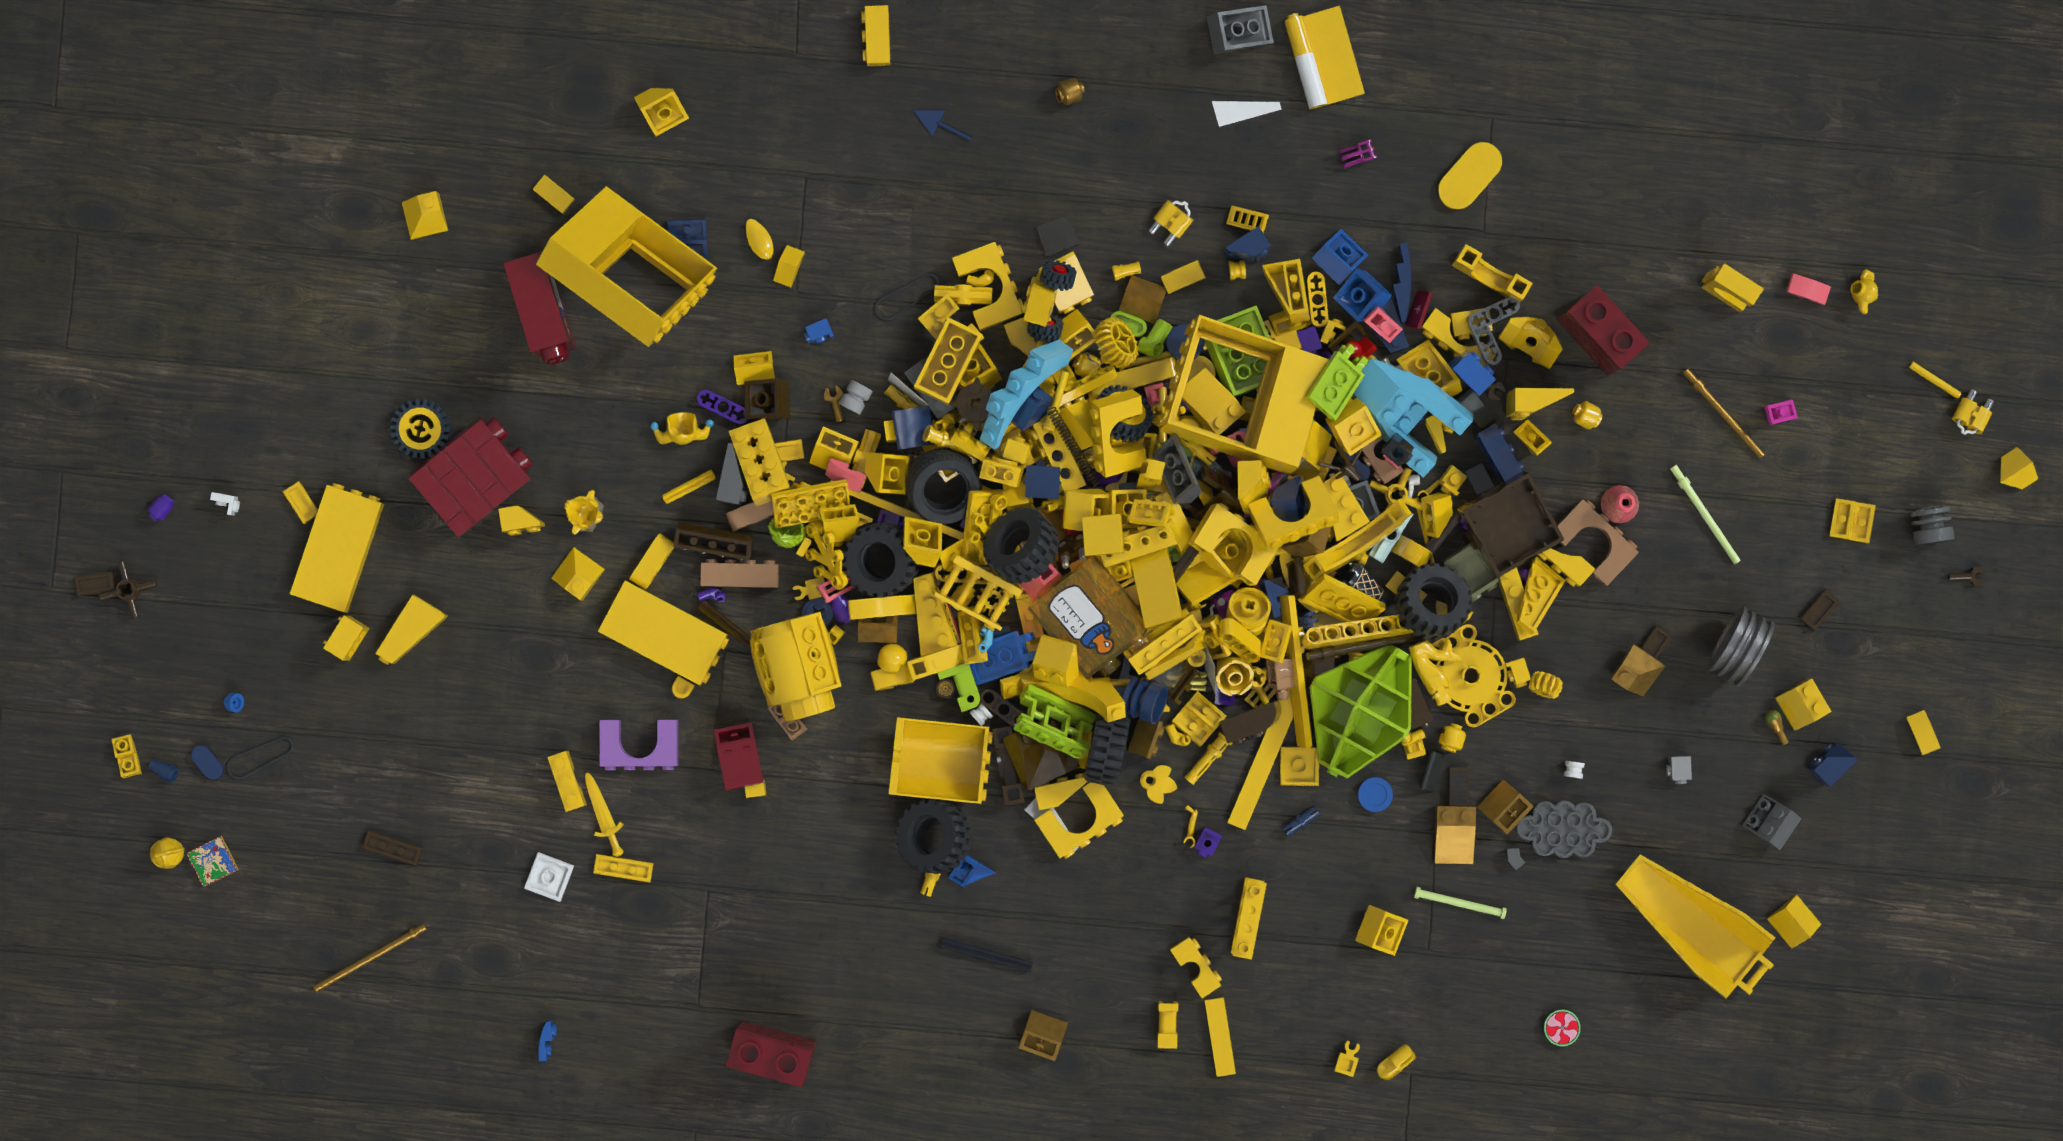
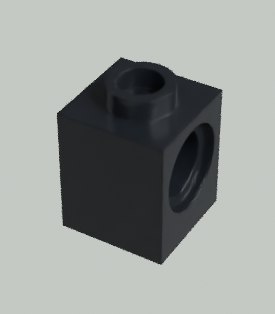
M1396 432L1386 442L1381 452L1399 467L1403 462L1406 464L1413 455L1411 453L1414 447ZM1395 448L1402 449L1404 453H1397Z

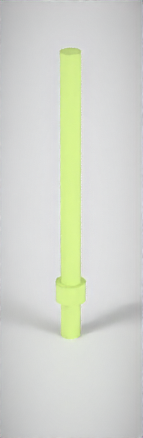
M1677 465L1673 466L1670 470L1678 480L1677 483L1680 488L1685 490L1733 564L1740 561L1739 557L1691 487V482L1687 476L1684 477Z

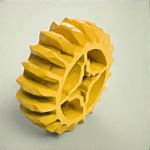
M1110 317L1100 322L1095 329L1096 334L1094 338L1097 340L1095 344L1098 345V350L1101 351V356L1105 357L1106 362H1110V365L1116 368H1123L1137 360L1139 348L1137 346L1138 342L1134 338L1135 335L1131 332L1132 329H1129L1127 323L1124 324L1117 317Z

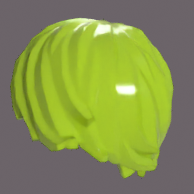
M773 518L769 523L770 525H768L772 539L781 547L792 548L796 545L798 546L806 536V527L803 523L775 528Z

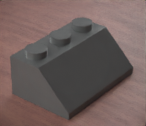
M928 357L904 372L913 386ZM958 387L949 406L917 390L922 399L929 405L930 410L938 421L943 415L956 409V407L951 406V402L956 401L960 393Z
M1173 434L1152 455L1154 460L1165 462L1162 478L1173 503H1192L1202 491L1177 434Z

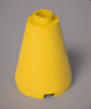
M1233 652L1228 657L1217 659L1216 684L1222 693L1228 696L1242 695L1251 688L1254 682V673L1247 662Z

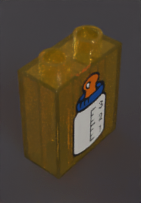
M1097 556L1087 557L1086 561H1082L1035 599L1027 608L1051 637L1076 644L1078 669L1086 679L1097 671L1103 677L1108 676L1122 663L1117 658L1118 655L1125 650L1130 655H1133L1150 642L1145 636L1148 630L1145 629L1141 609L1107 568L1104 567Z

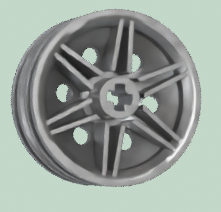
M1741 606L1725 627L1707 665V670L1710 672L1716 670L1715 674L1719 677L1726 673V680L1729 682L1734 680V685L1738 687L1748 679L1755 669L1771 639L1775 623L1772 621L1766 623V618L1763 616L1756 619V612L1751 610L1747 613L1748 609L1745 606Z

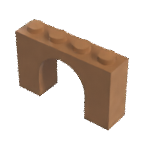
M1580 500L1557 524L1565 539L1559 544L1566 546L1585 527H1594L1601 530L1608 539L1609 550L1607 556L1595 568L1592 575L1604 586H1608L1639 552L1636 550L1637 546L1631 540L1626 541L1622 537L1623 532L1616 526L1613 528L1608 523L1610 520L1601 513L1599 515L1594 510L1596 507L1589 500Z

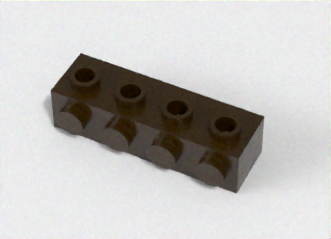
M679 522L675 532L673 547L681 550H693L702 554L710 553L720 557H732L737 560H749L752 555L755 536Z

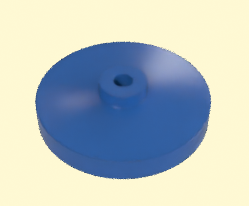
M1378 777L1365 780L1358 790L1360 804L1371 812L1385 810L1393 798V791L1389 783Z

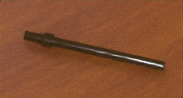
M1407 634L1332 649L1326 647L1321 648L1320 651L1306 653V658L1308 661L1320 658L1325 660L1330 659L1331 656L1412 642L1416 640L1414 634Z

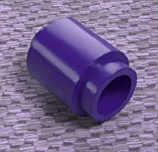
M164 493L160 496L158 495L147 509L149 511L148 516L156 522L159 519L163 521L172 510V505L175 501Z
M843 594L830 601L832 605L831 609L839 623L843 621L846 624L852 620H849V600Z

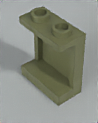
M1470 543L1441 561L1443 565L1449 566V570H1456L1458 572L1457 575L1466 580L1464 584L1469 586L1471 590L1469 595L1472 596V602L1482 596L1480 593L1485 590L1491 591L1498 586L1497 582L1500 581L1499 578L1492 576L1480 551L1474 550Z

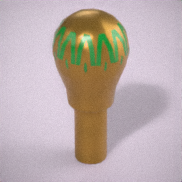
M1776 710L1766 712L1764 715L1765 723L1777 734L1782 745L1789 743L1783 731L1780 713Z

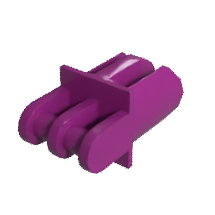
M1371 139L1338 151L1339 155L1353 150L1357 151L1341 157L1342 162L1359 157L1357 160L1342 165L1343 169L1377 158V155H1374L1373 152L1375 149L1371 146ZM1365 145L1366 150L1362 151L1360 146ZM1368 153L1369 158L1364 159L1363 154Z

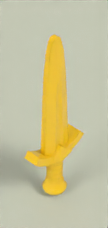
M586 773L585 781L602 832H595L594 836H608L612 845L613 856H621L623 850L619 846L615 833L624 824L619 822L617 826L615 825L594 778L590 773Z

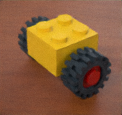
M1050 260V262L1046 261L1043 263L1042 270L1038 272L1036 277H1032L1031 284L1027 290V300L1022 310V313H1025L1024 321L1028 322L1027 333L1030 334L1029 336L1035 337L1034 339L1036 340L1041 339V342L1046 340L1050 343V341L1054 342L1061 337L1064 322H1062L1061 318L1058 319L1057 315L1053 316L1052 314L1058 289L1060 291L1072 289L1077 270L1071 267V264L1066 265L1064 261L1060 263V260H1056V262Z

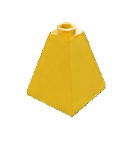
M1147 489L1110 490L1108 492L1110 494L1108 515L1121 514L1122 529L1137 528L1139 525H1142L1130 523L1128 518L1134 499H1147Z

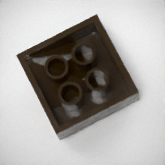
M1049 717L1048 725L1061 730L1060 721ZM1015 732L1002 738L1025 791L1080 767L1077 758L1038 742L1020 732Z

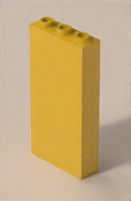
M333 483L332 486H326L290 594L348 613L384 504L380 503V498L369 495V498L361 496L362 492L351 489V492L343 490L344 486Z
M624 581L598 632L698 685L707 683L711 676V673H709L711 666L715 667L720 659V656H718L720 649L724 650L729 642V639H727L728 634L628 581Z

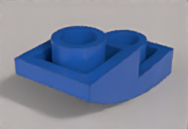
M553 1020L546 1022L541 1033L539 1061H547L549 1056L552 1055L551 1045L547 1044V1041H552L555 1039L554 1036H557V1026L553 1024Z

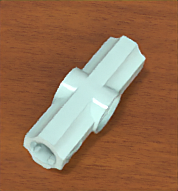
M1413 514L1395 530L1396 537L1393 540L1387 537L1373 546L1369 555L1383 563Z

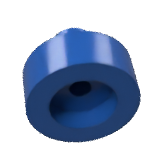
M229 693L224 699L225 708L235 713L241 711L244 706L243 696L238 693Z

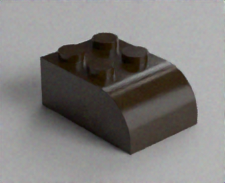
M1276 700L1220 721L1227 744L1233 742V745L1247 740V736L1251 735L1253 739L1265 734L1264 730L1273 726L1280 718V701Z

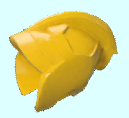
M168 837L155 842L150 850V858L153 864L163 869L176 867L184 857L182 844L176 839Z

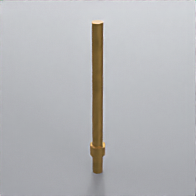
M1689 368L1684 371L1683 374L1692 383L1693 389L1696 392L1699 391L1759 459L1762 458L1765 453L1706 389L1705 383L1698 379Z

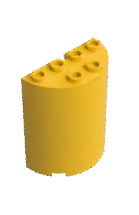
M897 717L889 794L981 804L982 801H986L987 790L983 789L984 783H988L989 770H985L986 764H990L991 751H987L988 743L992 744L993 732H989V727Z

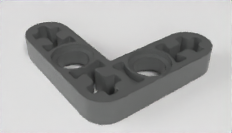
M1512 297L1477 311L1467 319V326L1487 365H1496L1502 358L1501 351L1489 325L1518 312L1520 303ZM1508 301L1515 304L1513 307L1514 311L1507 309L1502 312L1501 308L1507 306ZM1490 309L1498 311L1497 319L1489 317L1488 312ZM1484 312V317L1488 323L1483 320L1479 323V327L1476 324L1472 325L1473 317L1479 319L1483 317L1481 313ZM1481 334L1488 335V344L1484 345L1479 341ZM1493 345V348H1490L1492 354H1497L1495 362L1492 359H1488V356H1490L1489 350L1484 351L1483 348Z

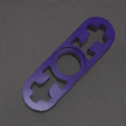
M702 390L698 394L697 401L702 407L740 425L748 421L745 419L738 421V417L734 414L731 417L728 416L732 411V406L736 407L734 411L740 413L742 410L745 415L744 407L709 390ZM708 393L710 394L709 398L714 401L715 397L719 398L714 405V409L711 408L713 404L710 402L703 404L702 395L706 396ZM721 402H726L729 405V409L725 413H721L718 410V405Z

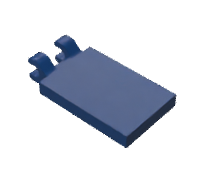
M1014 631L993 639L992 645L987 650L988 661L969 664L976 686L1029 668V661L1034 660L1036 651L1028 653L1025 642L1034 640V633L1029 632L1019 635L1018 631Z

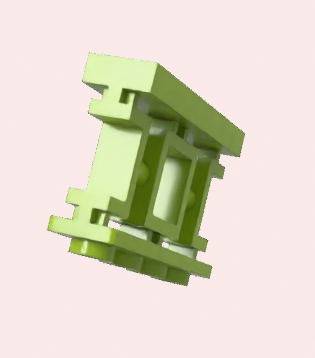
M1031 684L1020 693V704L1027 706L1028 710L1027 715L1021 713L1017 717V723L1014 725L1015 731L1080 760L1089 752L1090 743L1081 740L1082 733L1088 734L1092 730V724L1096 721L1097 714ZM1036 707L1042 709V713L1036 711ZM1049 717L1062 722L1061 730L1048 725ZM1033 719L1039 720L1040 724L1033 722ZM1070 723L1075 724V725H1076V728H1073V727L1069 726V724H1070ZM1070 734L1074 736V739L1072 740L1068 738L1067 735Z

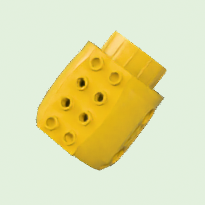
M821 612L800 616L750 631L752 658L768 707L780 704L785 722L812 716L835 708L831 690L842 685L832 642Z

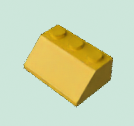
M1261 460L1238 461V500L1245 515H1249L1248 504L1267 497L1268 489H1271V477H1269V472H1267L1266 466H1263Z

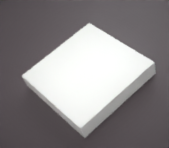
M538 852L524 889L561 902L574 865Z

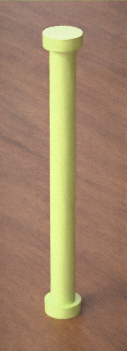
M1416 887L1414 898L1418 899L1421 897L1500 916V919H1505L1507 908H1495L1420 890V887Z

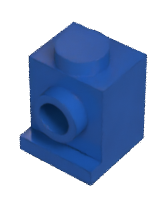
M826 318L805 327L807 332L804 335L808 344L811 342L822 343L827 340L826 337L829 335L831 339L834 338Z

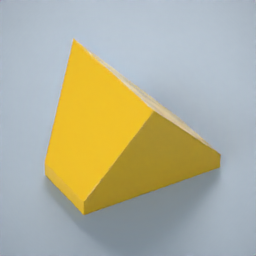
M2018 447L2000 457V483L2022 490L2038 480L2033 462Z

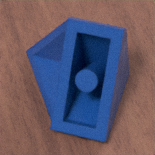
M967 855L964 860L959 861L960 865L952 870L948 878L964 888L966 885L996 872Z

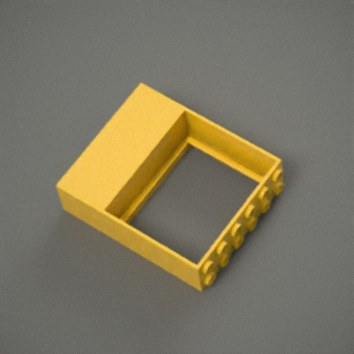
M607 186L549 239L536 265L648 347L654 342L658 343L663 337V333L667 334L672 328V324L676 325L681 319V315L685 316L690 310V306L694 307L699 299L705 296L708 291L706 287L707 285L710 286L716 278L714 273L717 270V267ZM630 248L687 289L661 317L603 275Z
M1199 315L1195 320L1192 319L1185 329L1184 335H1187L1186 340L1182 342L1179 352L1182 353L1180 360L1177 359L1174 366L1176 371L1175 377H1172L1169 383L1170 394L1165 397L1163 406L1166 408L1164 414L1161 413L1158 420L1160 425L1159 431L1170 435L1177 434L1179 438L1246 461L1261 460L1263 466L1288 475L1299 468L1316 406L1306 398V395L1329 359ZM1200 338L1266 360L1243 443L1176 420Z

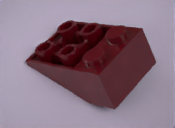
M752 722L714 730L725 790L728 791L764 783Z

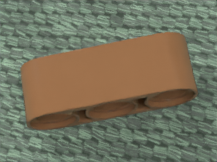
M772 501L757 507L752 502L726 513L732 531L740 530L772 517Z

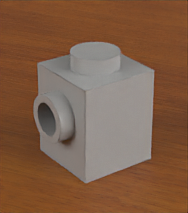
M1691 756L1668 757L1669 765H1666V776H1669V780H1675V784H1686L1687 780H1692Z

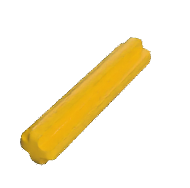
M709 470L663 494V500L666 504H669L715 480V474L712 470Z

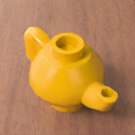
M1867 269L1862 271L1861 280L1855 281L1850 289L1854 301L1858 304L1859 311L1864 315L1868 312V304L1875 301L1878 297V287L1874 282V273Z

